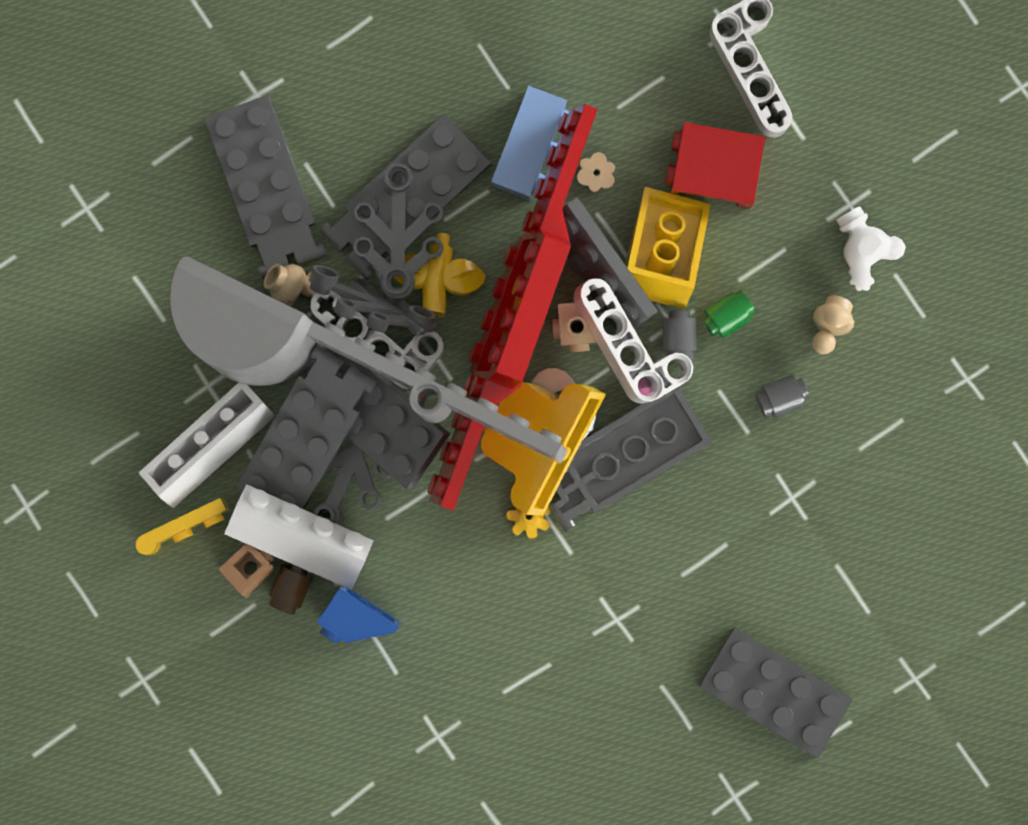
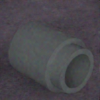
M690 311L669 312V318L663 319V352H666V356L682 353L688 356L690 360H694V351H697V318H690Z
M792 374L762 386V391L755 393L760 410L766 419L771 416L777 418L806 406L804 399L809 397V393L803 379L796 380Z

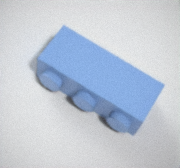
M528 86L492 178V187L530 201L540 178L545 179L546 175L541 174V170L551 146H557L553 139L563 113H569V111L565 110L567 100Z

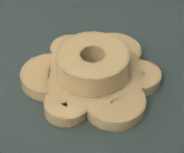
M597 152L590 159L584 158L581 160V170L577 174V180L581 185H588L589 190L592 192H597L600 188L609 189L613 186L614 176L612 173L615 171V165L612 162H607V158L603 153ZM599 171L600 175L595 176L593 172Z

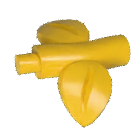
M437 233L436 238L442 242L444 247L443 253L436 259H430L414 275V289H422V307L431 310L436 317H445L446 291L459 296L469 295L480 288L486 279V275L472 261L460 258L452 260L454 249L449 246L450 235L447 233ZM435 242V245L430 246V254L438 252L439 244ZM417 253L405 254V264ZM395 276V281L400 286H403L404 278L402 276Z

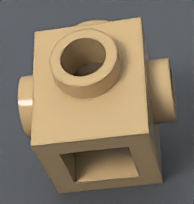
M575 303L558 304L559 319H552L554 340L561 339V346H569V352L590 351L589 344H596V340ZM577 321L584 324L583 331L578 334L573 333L571 330L572 324Z

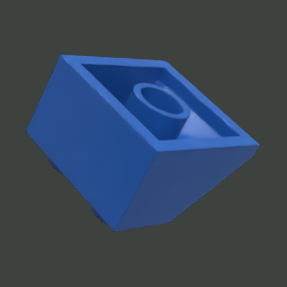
M344 586L339 588L317 622L318 625L323 627L320 633L336 644L340 640L347 643L395 633L402 624L353 590Z

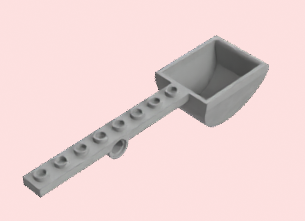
M190 257L181 258L176 267L170 293L171 312L176 329L183 342L197 357L233 381L247 385L265 386L290 380L305 372L315 363V360L310 356L318 345L324 350L328 348L412 390L409 398L410 405L427 422L439 423L445 420L453 410L560 464L568 452L560 444L562 438L546 429H542L540 433L528 428L530 422L513 413L507 418L497 413L499 407L483 398H479L478 402H475L466 397L468 393L466 390L449 382L444 387L435 382L437 377L420 367L414 372L404 367L406 361L392 353L387 352L385 357L373 352L376 347L359 337L353 342L343 337L346 333L345 331L327 322L325 327H322L310 320L304 313ZM433 394L438 395L437 405L432 409H424L425 399Z

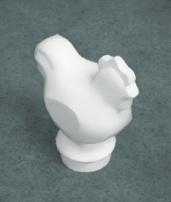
M860 206L836 219L840 226L839 230L849 234V239L843 249V256L850 268L848 272L851 276L850 284L855 285L857 291H868L870 286L874 284V279L871 277L870 272L871 265L880 259H899L903 256L906 247L900 238L896 236L889 237L881 229L867 226L865 222L868 215L867 213L864 214Z

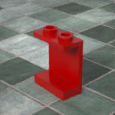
M684 122L681 131L675 130L671 151H676L677 157L675 165L669 164L665 184L671 185V194L677 195L678 192L732 201L737 202V207L751 209L755 201L766 137Z

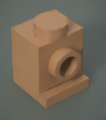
M245 544L218 570L247 599L251 592L276 570L270 564L275 558L269 553ZM251 563L257 564V571L252 575H248L246 573L247 566Z

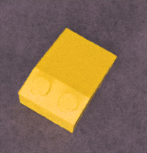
M649 187L644 188L625 265L650 301L685 310L695 287L711 204Z

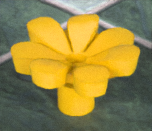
M548 505L543 516L532 515V519L528 520L526 519V514L516 508L506 512V519L508 521H515L511 528L513 534L518 536L523 531H526L528 539H535L538 536V528L546 531L550 527V522L544 516L548 515L551 509Z

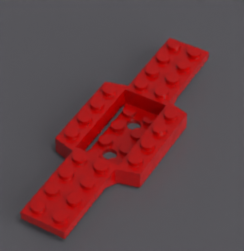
M583 104L569 110L568 114L563 113L557 127V132L561 134L557 146L552 145L546 157L545 165L549 166L545 179L540 178L534 191L533 197L537 199L533 212L528 211L523 221L522 231H525V233L516 241L514 246L510 245L506 251L503 264L507 265L503 278L498 277L493 287L492 297H495L491 311L487 309L480 324V329L484 330L480 343L475 342L469 354L468 361L472 362L470 368L472 375H469L464 390L468 392L467 398L478 402L479 398H483L497 405L522 385L571 248L562 208L598 110L590 105ZM455 412L451 423V428L455 429L450 442L446 441L440 453L439 460L443 464L439 475L434 474L432 476L427 491L431 495L429 502L453 511L484 428L483 425Z

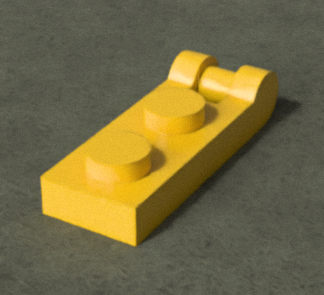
M225 498L212 501L141 535L136 540L137 551L142 555L155 554L160 550L162 542L171 538L174 543L180 542L194 535L191 529L204 523L206 528H209L224 521L225 519L222 514L230 511Z

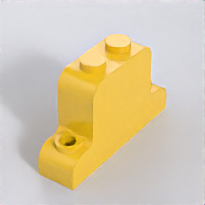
M522 382L519 389L500 402L497 413L509 418L511 413L516 414L530 422L529 429L538 433L542 429H546L562 438L560 444L568 451L560 464L484 427V435L481 440L483 453L512 472L516 477L510 498L512 504L526 515H544L606 395L604 392L593 386L573 383L567 385L558 397L539 384Z

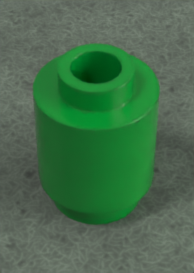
M740 290L735 294L729 293L705 309L704 312L707 317L702 321L713 337L719 334L724 339L751 321L750 316L755 314L756 311L747 296Z

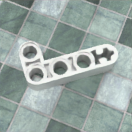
M743 0L719 13L714 18L709 36L758 128L764 135L775 138L781 136L788 129L792 122V113L751 38L752 35L762 31L767 26L773 15V7L769 0ZM753 6L759 7L764 12L765 18L760 21H754L748 16L747 9ZM723 22L729 23L733 26L735 34L731 37H723L718 33L717 25ZM739 52L746 53L751 59V65L740 67L734 62L733 56ZM754 82L764 84L767 88V95L761 98L754 96L750 91V85ZM771 99H773L774 102L771 104L769 109L766 106L763 110H760V107L765 106L767 103H769ZM771 112L775 117L779 115L782 117L779 127L776 123H768Z
M594 278L576 288L574 292L575 305L585 319L589 330L625 393L632 401L647 403L657 400L691 378L693 374L692 361L682 353L667 355L652 362L613 291L605 281ZM596 290L599 296L589 302L586 296L591 291ZM602 307H607V311L597 316L595 315V311L600 310ZM606 317L616 322L617 331L614 335H609L604 331L603 321ZM624 347L633 352L634 361L631 366H627L621 361L620 353ZM670 361H675L680 367V375L677 379L672 378L668 374L667 366ZM641 378L647 379L651 384V392L648 396L642 395L638 390V382Z
M331 290L328 295L316 293L311 299L310 307L312 313L324 325L327 322L332 324L337 321L328 311L320 314L322 307L319 303L323 299L327 302L334 299L332 305L335 308L338 298H341ZM358 311L355 312L354 318L340 317L337 322V327L344 331L348 321L353 319L361 321L363 330L358 336L359 338L372 345L379 341L387 343L389 353L400 357L407 364L413 365L415 370L420 367L429 372L444 352L442 338L434 331L426 332L425 335H416L403 350L383 332L370 329L366 325L367 319ZM344 334V336H343V337H345V338H347V339H349V340H351V341H353V342H355V340H356V338H357V337L351 338V337L346 336L345 334ZM427 337L435 339L438 343L437 351L430 356L421 354L418 349L420 341ZM392 381L394 384H396V385L399 386L400 388L408 389V388H406V387H404V386H402V385H400V384H398V383Z

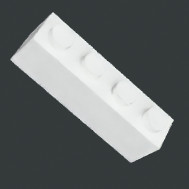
M238 383L147 464L139 474L163 501L174 508L276 415L247 384Z
M247 484L224 533L352 590L374 541L358 532L351 531L326 518L317 516Z

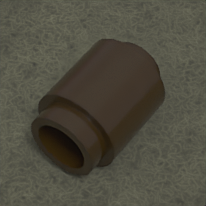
M281 564L269 594L272 597L269 605L277 610L294 615L297 608H301L313 576L307 570L294 564Z

